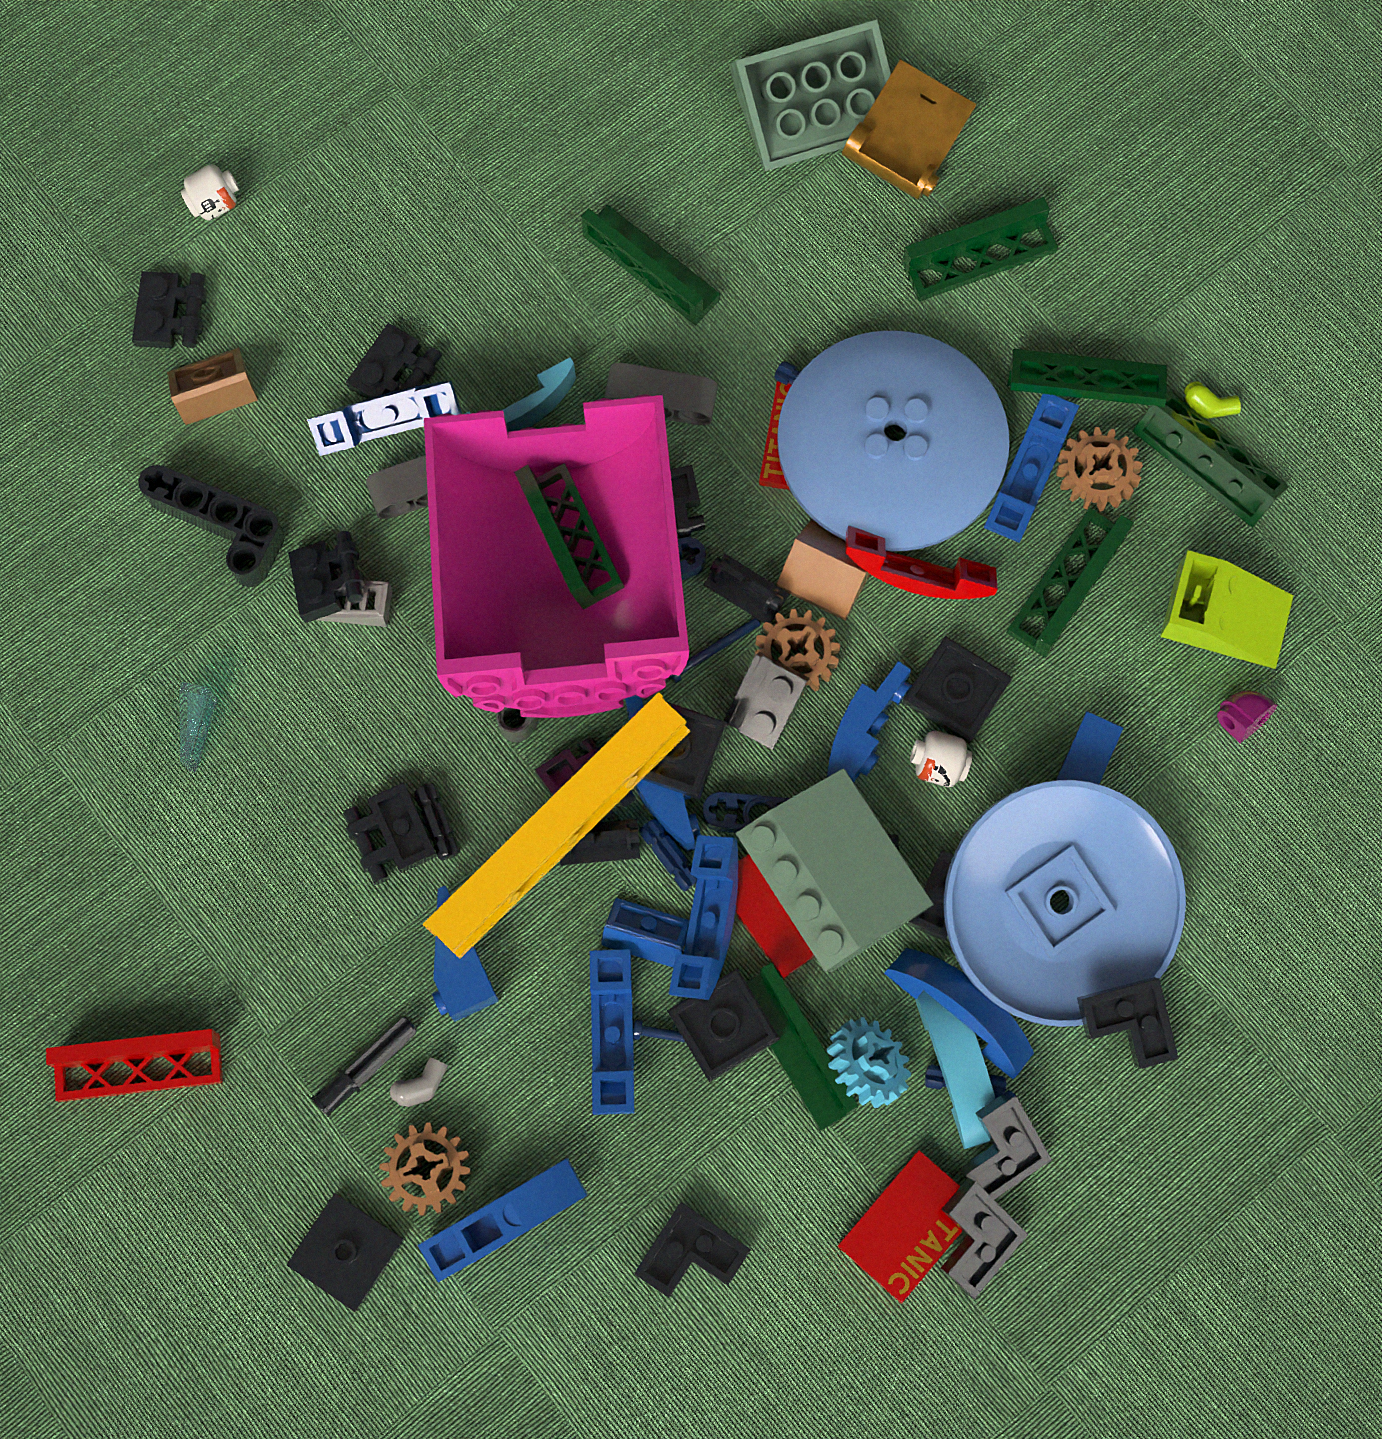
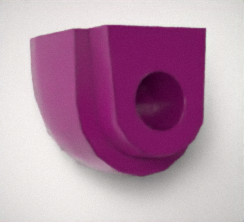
M1251 690L1239 691L1220 704L1217 718L1221 726L1241 743L1256 732L1271 717L1277 708V704L1260 692Z

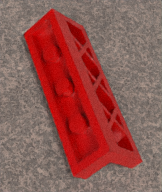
M213 1029L46 1048V1065L54 1068L55 1100L57 1102L223 1083L220 1034ZM210 1052L212 1075L194 1076L184 1068L195 1053ZM184 1055L179 1062H177L174 1058L171 1057ZM164 1057L175 1066L166 1078L160 1081H153L143 1072L154 1058ZM143 1060L138 1067L131 1062ZM124 1062L134 1072L123 1085L113 1086L102 1077L113 1063ZM102 1064V1066L97 1070V1072L90 1067L92 1065ZM83 1067L92 1075L91 1079L81 1090L67 1091L66 1068ZM180 1071L187 1076L186 1078L174 1079ZM139 1076L146 1081L143 1083H134ZM98 1081L105 1086L100 1088H93Z

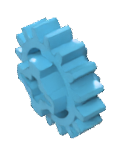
M860 1017L855 1022L852 1019L831 1035L830 1040L833 1044L827 1048V1053L835 1059L828 1066L831 1069L838 1070L839 1076L836 1077L835 1081L837 1084L845 1082L848 1086L846 1090L847 1096L850 1097L856 1093L859 1095V1103L861 1105L871 1101L873 1107L878 1108L884 1103L889 1105L908 1089L909 1086L905 1080L911 1077V1072L904 1068L903 1065L909 1061V1057L900 1055L899 1049L902 1047V1043L900 1041L893 1042L890 1039L892 1033L890 1029L881 1032L878 1021L874 1020L868 1025L864 1017Z

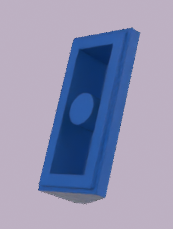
M615 898L604 926L601 944L614 950L630 949L631 955L674 967L676 954L683 955L690 920Z

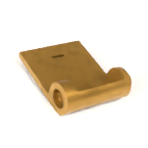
M900 59L864 121L859 122L844 146L842 155L917 200L923 194L929 197L940 177L935 175L977 104Z

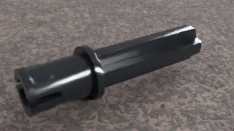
M399 1016L344 1069L338 1067L336 1069L338 1074L315 1096L311 1097L312 1101L329 1118L355 1091L359 1094L361 1092L359 1087L416 1034L415 1026L405 1016Z

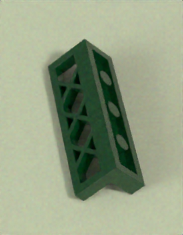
M1045 198L1033 200L905 246L902 265L918 301L932 298L1056 253L1058 246L1046 222L1050 208ZM1038 230L1045 245L1031 248L1021 244L1020 241L1024 234ZM996 244L1012 249L1009 257L1001 261L986 256L989 247ZM963 256L977 261L974 270L967 273L960 272L951 267L955 259ZM927 269L943 274L939 283L926 288L923 287L918 276L919 272Z
M608 204L598 214L588 208L581 215L583 237L695 326L720 301V293Z
M1013 349L1007 386H1010L1012 391L1165 407L1167 400V365Z
M1170 391L1167 392L1165 407L1151 406L1132 431L1252 528L1289 487V485Z
M565 463L539 477H536L529 465L515 471L514 473L570 593L584 610L625 588ZM564 479L566 486L560 499L546 495L544 488ZM566 509L580 513L574 529L560 525ZM585 525H586V527H587V529H588L589 532L583 531L584 528H585ZM566 535L571 536L569 542L567 540ZM580 539L594 542V547L588 559L575 556L574 554ZM599 556L603 562L598 561ZM593 570L607 571L612 580L591 590L588 582Z
M1089 508L1006 633L1046 658L1126 539L1134 522L1120 515L1114 523ZM1090 522L1108 532L1102 543L1087 546L1084 530ZM1079 539L1081 547L1073 548ZM1095 552V554L1093 555V557L1090 558V554H1089V553ZM1083 554L1086 566L1083 572L1067 576L1063 562L1065 558ZM1057 570H1059L1060 577L1052 579ZM1075 582L1072 588L1070 589L1069 583ZM1062 585L1065 594L1062 603L1046 607L1043 595L1045 588ZM1038 600L1040 608L1032 609ZM1054 613L1052 618L1049 620L1048 614ZM1042 615L1045 628L1038 639L1019 628L1025 618Z
M772 962L761 968L760 974L746 983L780 1038V1041L769 1048L819 1131L822 1132L855 1112L859 1105L852 1095L850 1097L846 1095L847 1086L845 1082L836 1083L835 1079L839 1076V1072L829 1068L828 1064L831 1062V1059Z

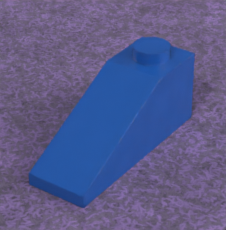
M445 885L438 888L437 909L451 896ZM436 936L433 980L438 991L431 994L440 1014L449 1013L452 1020L456 1022L499 1002L475 947L473 946L460 959Z

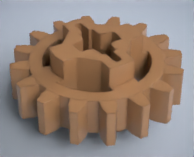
M1095 427L1092 436H1088L1084 430H1081L1077 441L1071 438L1067 440L1066 451L1061 450L1058 462L1061 465L1057 468L1056 476L1065 477L1062 480L1060 489H1071L1073 491L1069 499L1071 502L1076 501L1080 497L1084 499V509H1088L1091 502L1097 503L1099 511H1104L1107 502H1110L1116 509L1119 507L1122 498L1129 500L1132 497L1133 488H1137L1141 477L1137 474L1140 473L1143 464L1139 461H1133L1139 450L1137 448H1126L1129 440L1127 436L1118 441L1114 439V429H1111L1108 435L1104 436L1101 434L1100 428ZM1119 460L1123 466V470L1118 466ZM1075 468L1080 471V478H1078Z
M791 609L790 618L785 619L780 613L775 614L776 625L773 626L765 622L763 624V632L766 636L757 635L756 645L763 649L756 650L754 657L760 651L764 656L773 660L771 656V646L773 644L775 650L780 653L778 661L799 673H806L804 675L810 678L807 685H810L815 692L818 691L820 678L826 682L831 680L832 673L828 668L837 669L839 659L832 655L839 653L840 644L830 643L835 638V629L825 631L826 619L822 617L816 622L812 621V611L807 610L803 618L798 617L796 609ZM800 629V630H802V631H792V632H790L789 630ZM818 640L823 648L822 660L819 658L820 655L814 651ZM805 645L804 655L798 653L790 658L791 649L797 651Z
M431 1123L425 1124L422 1133H419L414 1125H410L409 1137L405 1139L396 1133L394 1135L398 1143L396 1149L385 1147L384 1152L391 1159L390 1163L380 1164L379 1169L389 1172L390 1177L385 1178L381 1184L385 1188L394 1187L395 1190L389 1197L392 1202L399 1201L401 1198L405 1199L402 1210L409 1212L414 1205H418V1212L421 1216H426L428 1206H433L438 1214L443 1213V1201L447 1200L451 1204L456 1205L458 1201L453 1193L456 1189L460 1191H467L468 1189L461 1182V1177L472 1174L470 1168L462 1166V1162L467 1160L470 1154L468 1151H457L462 1140L457 1136L448 1141L449 1129L444 1126L435 1134ZM426 1141L439 1143L448 1152L436 1155L429 1151ZM410 1149L411 1156L406 1166L399 1168L402 1156ZM424 1159L431 1164H438L436 1168L430 1171L431 1178L428 1180L422 1175H413L422 1168L421 1161ZM453 1170L449 1184L442 1191L440 1183L445 1173ZM412 1184L422 1186L426 1198L411 1195L403 1186Z

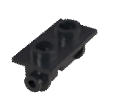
M726 554L722 558L717 557L710 567L712 572L703 584V586L763 623H771L775 618V614L779 612L790 596L788 592Z
M637 819L599 822L560 860V866L641 859Z

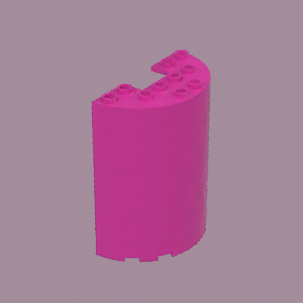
M642 394L634 398L615 400L601 398L594 402H584L583 408L586 424L575 425L567 423L558 427L541 429L526 427L519 431L510 432L507 431L503 410H481L476 413L461 415L440 414L436 417L424 418L437 677L443 687L453 696L466 695L473 699L474 707L495 713L502 711L506 707L520 709L521 717H573L624 707L623 699L634 695L647 698L665 688V679L670 675L679 676L682 673L689 658V645L663 395L651 396ZM565 463L625 588L584 610L570 593L514 473L526 465H529L536 477H539ZM564 479L544 488L546 495L560 499L566 486ZM566 509L560 525L574 529L580 513ZM585 525V528H584L583 531L589 532L588 529H587V527H586V525ZM566 535L567 540L569 542L571 536ZM580 539L574 552L575 556L588 559L594 547V542ZM599 556L598 561L603 562ZM594 569L588 584L591 590H594L612 579L607 571Z

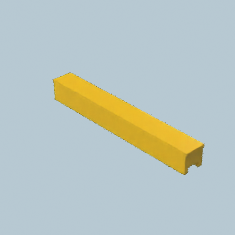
M658 692L422 925L434 936H437L461 959L690 732L685 726L686 720Z

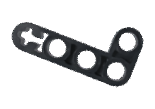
M153 465L142 471L138 479V485L151 507L233 541L226 555V564L240 585L249 588L255 587L266 579L285 539L284 531L272 511L164 466ZM196 497L202 498L198 506L187 507L191 499ZM231 511L237 512V516L229 522L221 521L224 514ZM262 526H272L269 534L261 537L256 536V532ZM247 559L256 560L252 568L244 571L238 570L243 561Z

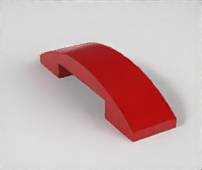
M847 527L845 553L863 570L889 585L911 593L942 599L983 598L995 595L998 590L996 567L959 557L955 568L950 569L886 551L885 538L855 527Z

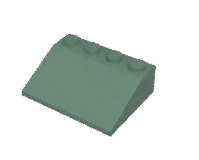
M877 19L729 63L738 100L764 171L844 148L859 122L864 121L891 75Z
M844 768L769 810L736 833L825 972L835 971L934 905Z

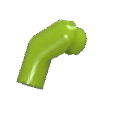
M1199 381L1191 382L1185 387L1186 402L1205 419L1239 414L1241 411V404L1237 395L1218 398Z

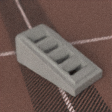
M364 581L365 586L362 589L364 598L359 603V610H352L353 603H350L346 596L344 610L317 620L387 627L392 597L390 583ZM369 596L375 597L373 610H367Z

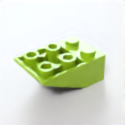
M1187 550L1178 565L1160 637L1275 669L1294 595L1228 561Z

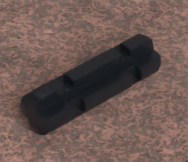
M428 783L418 787L414 795L418 806L424 808L421 814L431 840L437 843L434 848L440 860L454 858L460 853V846L457 838L451 836V833L454 831L444 804L438 802L441 796L437 786L434 783Z

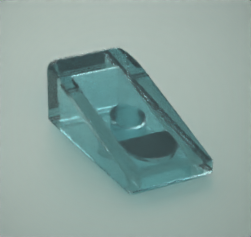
M181 682L179 690L180 762L189 771L195 772L199 766L217 699L208 687Z

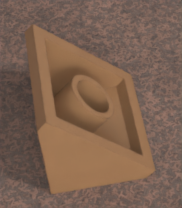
M240 348L167 372L172 401L185 425L258 401Z
M810 520L796 537L776 586L846 621L870 574L858 566L845 553V540L830 533L817 522Z

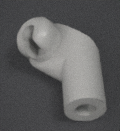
M429 1057L420 1077L407 1081L400 1079L392 1084L390 1088L391 1098L400 1106L406 1107L429 1101L434 1097L448 1065Z

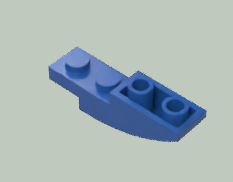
M898 661L876 692L862 683L840 722L833 742L826 778L843 768L853 782L856 781L861 773L866 777L869 775L880 756L875 754L879 741L869 734L872 733L875 736L879 734L889 719V716L885 714L892 702L899 705L912 687V685L907 683L911 673L910 668Z
M637 695L625 698L626 710L630 721L644 706L642 698ZM641 780L634 788L652 817L658 820L671 839L685 851L695 850L694 838H697V835H701L696 814L688 815L684 801L691 799V797Z
M566 1158L420 1243L418 1247L439 1283L586 1197L588 1193L569 1159Z

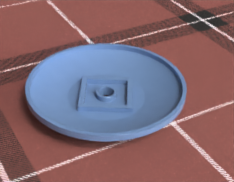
M895 330L876 331L856 335L832 345L816 356L800 372L790 387L782 405L777 434L778 455L784 478L791 493L805 512L820 526L845 541L847 527H855L885 538L886 551H909L936 545L950 539L971 525L985 511L993 500L1006 470L1009 456V428L1003 405L995 388L978 366L952 346L926 335ZM890 425H898L903 428L906 436L900 441H892L886 437L884 430Z
M1052 780L1025 786L1009 793L986 809L973 822L960 841L949 866L944 892V917L950 945L962 970L973 985L1000 1008L1017 1017L1042 1025L1058 1027L1083 1025L1077 997L1152 977L1160 979L1176 952L1184 926L1186 910L1184 878L1180 863L1171 842L1156 820L1140 805L1120 792L1102 785L1076 780ZM1064 890L1069 896V905L1063 912L1056 913L1051 908L1050 899L1056 891Z

